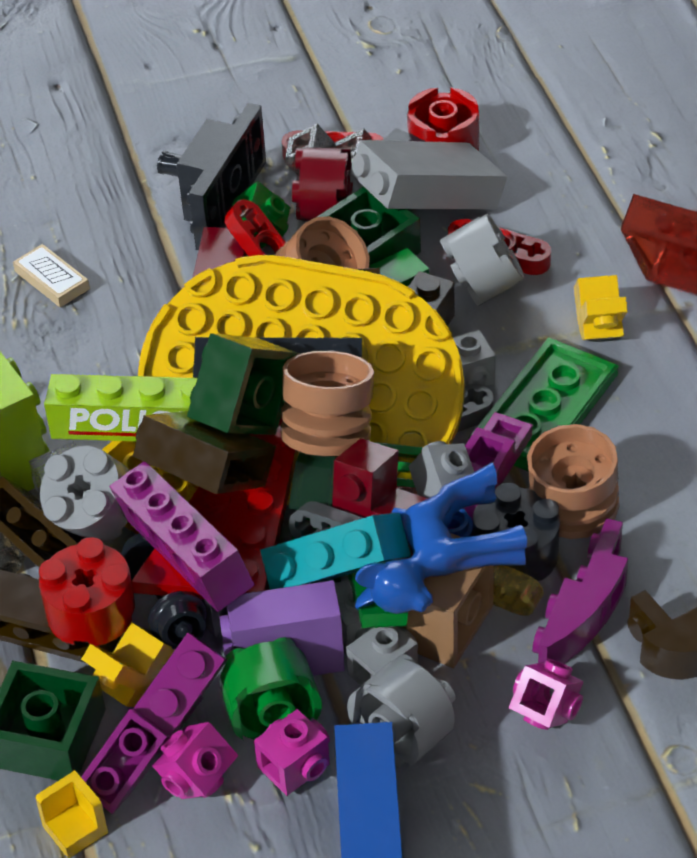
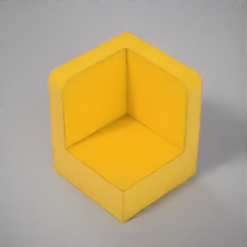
M75 770L36 795L35 799L43 828L67 858H71L108 834L100 799Z

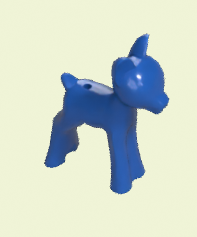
M492 462L470 475L442 486L438 494L412 505L407 510L394 508L391 513L400 512L406 539L413 555L408 559L390 560L384 563L374 562L362 566L356 573L355 580L360 586L367 589L356 600L355 608L357 610L376 603L384 611L394 614L406 613L411 610L422 613L433 603V596L423 582L427 577L446 576L466 569L484 566L525 565L527 536L522 525L495 533L452 539L448 530L453 516L459 510L473 505L495 503L497 473Z

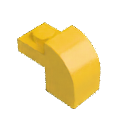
M617 275L578 278L574 285L577 321L582 340L624 337L622 320L628 312L626 296L619 297Z
M131 622L113 653L90 644L81 660L96 669L92 676L99 677L101 689L127 707H135L175 649H172L171 646L153 636L149 630Z

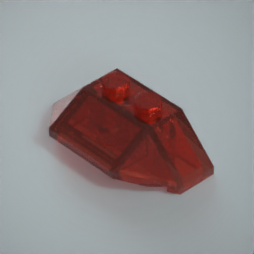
M633 194L621 226V231L646 281L697 296V212Z

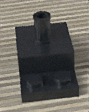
M247 103L240 116H236L232 124L206 119L183 155L169 153L168 151H162V155H159L157 162L158 173L179 178L183 217L185 221L191 222L190 231L194 234L196 250H199L204 227H226L225 216L232 208L234 199L252 186L266 164L261 105Z

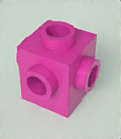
M547 659L545 663L525 665L515 680L513 686L514 695L508 708L523 715V720L541 729L549 730L551 727L566 724L568 720L572 721L580 710L583 695L579 694L584 681L571 675L573 670L571 667L556 660ZM550 688L554 689L552 697L550 696Z
M296 709L284 719L281 718L274 721L262 735L254 740L257 767L288 796L305 782L314 781L320 777L326 767L330 765L329 735L317 720L310 721Z
M210 722L185 726L183 730L172 734L162 744L161 751L163 753L152 767L162 777L161 782L172 795L181 799L206 798L220 788L224 782L222 775L239 755Z

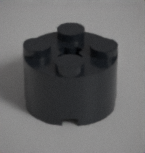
M514 483L500 484L495 489V503L476 506L473 513V536L495 533L522 525L527 536V548H525L526 563L525 565H494V583L508 587L520 586V581L534 579V583L542 581L552 573L558 561L559 506L551 499H542L534 490L519 488Z

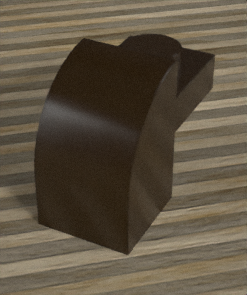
M646 590L632 596L627 624L632 636L638 642H642L640 663L650 672L668 679L683 680L697 677V607L671 619Z

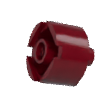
M317 147L296 149L295 166L296 170H300L299 180H293L292 202L296 203L297 220L308 222L353 194V182H350V172L346 171L352 169L353 158L351 149Z

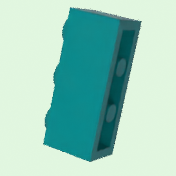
M400 512L372 515L260 550L270 590L325 582L356 573L362 566L370 563H384L411 556Z

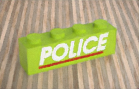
M51 374L44 402L51 439L137 442L136 432L142 423L143 415L189 410L190 394L196 385L197 378Z

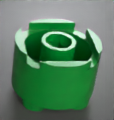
M282 637L274 641L258 643L245 649L237 648L231 650L225 656L227 662L221 672L219 685L233 731L240 739L243 740V736L255 740L274 721L281 718L284 719L296 709L309 720L312 718L317 720L322 711V700L305 654L296 647L292 639Z

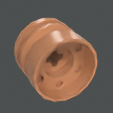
M330 216L315 217L304 223L275 254V256L291 257L352 269L369 268L370 260L366 244L358 232L344 221Z
M312 351L298 354L288 359L282 369V395L284 401H286L281 408L283 419L281 423V437L283 442L292 449L305 454L339 456L360 438L370 441L371 427L369 423L372 419V412L369 404L373 398L374 385L372 365L361 357L336 351Z
M579 424L558 426L541 434L532 443L527 455L530 490H534L542 499L555 501L559 506V537L579 539L591 537L593 533H600L606 518L615 520L620 507L618 458L615 445L606 434L594 427Z

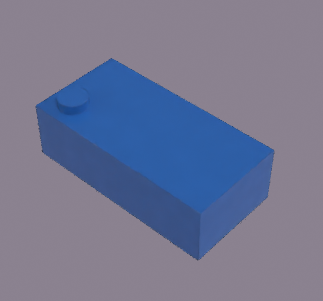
M392 722L334 725L341 858H402Z

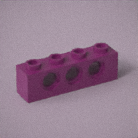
M143 461L109 486L127 521L217 612L254 586L238 550L148 463Z

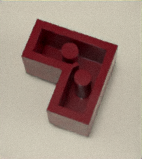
M360 438L334 460L333 508L365 518L372 515L389 514L394 508L407 510L412 505L429 498L397 488L399 453L397 449Z

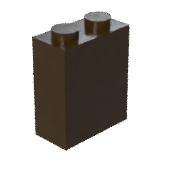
M188 411L143 415L142 423L136 432L137 442L133 457L214 494L265 487L276 450L275 445L250 434L226 433L187 417Z

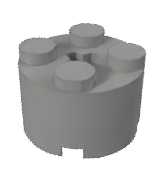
M488 213L440 239V243L450 259L455 258L456 262L450 265L454 275L461 285L467 282L470 284L467 286V289L477 306L517 285L525 278L513 250H509L504 241L506 238Z
M77 446L66 450L62 454L53 455L45 464V474L40 487V501L45 517L80 539L94 537L100 539L103 543L116 539L123 533L121 529L128 521L109 486L130 470L105 451L93 446Z
M402 654L395 660L390 661L349 696L347 710L352 724H355L357 721L359 724L392 722L395 767L400 768L404 763H409L410 767L417 763L452 731L455 723L452 703L456 697L454 690L445 680L435 679L427 670L418 665L411 656Z

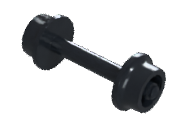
M140 533L129 538L121 551V555L128 563L131 581L155 549ZM177 591L165 596L156 595L158 601L151 608L148 616L149 630L153 636L171 646L172 649L178 647L187 633H191L201 640L206 631L205 620L207 613L206 606L200 597L188 591Z

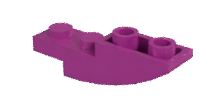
M494 412L484 429L477 427L465 445L474 472L492 462L497 473L496 489L497 486L502 484L531 439L533 425ZM477 505L463 508L471 517L472 521L473 513Z
M606 518L601 533H593L587 552V558L590 559L589 565L580 566L576 580L564 578L559 594L552 593L550 595L545 613V618L548 619L545 628L538 627L532 646V652L538 654V663H545L547 659H552L565 664L596 637L611 617L621 599L627 580L628 558L619 556L623 522Z
M187 633L138 703L133 709L128 710L81 776L100 799L102 807L111 814L116 812L163 753L161 751L162 744L183 727L202 701L204 692L227 662L226 658L193 634Z

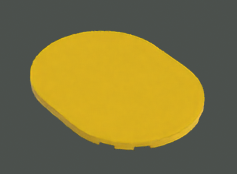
M255 255L236 258L234 262L226 263L214 269L208 268L184 284L185 287L168 304H164L150 326L141 350L138 376L193 378L195 337H209L210 333L259 338H363L368 351L367 362L372 365L374 370L373 398L369 404L372 412V419L369 423L371 427V442L424 447L436 441L452 444L462 417L465 396L463 366L458 348L446 323L438 312L411 288L394 279L368 271L275 255ZM299 451L287 505L301 507L307 502L315 501L332 507L334 460L338 456H318ZM398 457L400 462L412 463L415 460L414 458ZM397 471V478L412 479L411 473Z

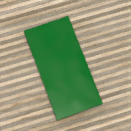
M548 337L477 427L484 429L494 412L532 424V437L514 466L528 471L527 455L532 443L541 434L555 427L572 424L580 425L617 377L619 365Z

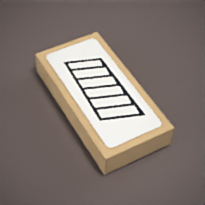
M43 244L13 261L14 271L59 307L64 306L90 290L89 281L86 277Z

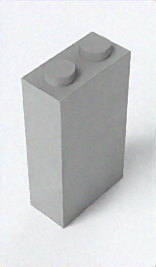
M360 140L356 155L352 160L350 172L387 209H497L508 177L470 143Z

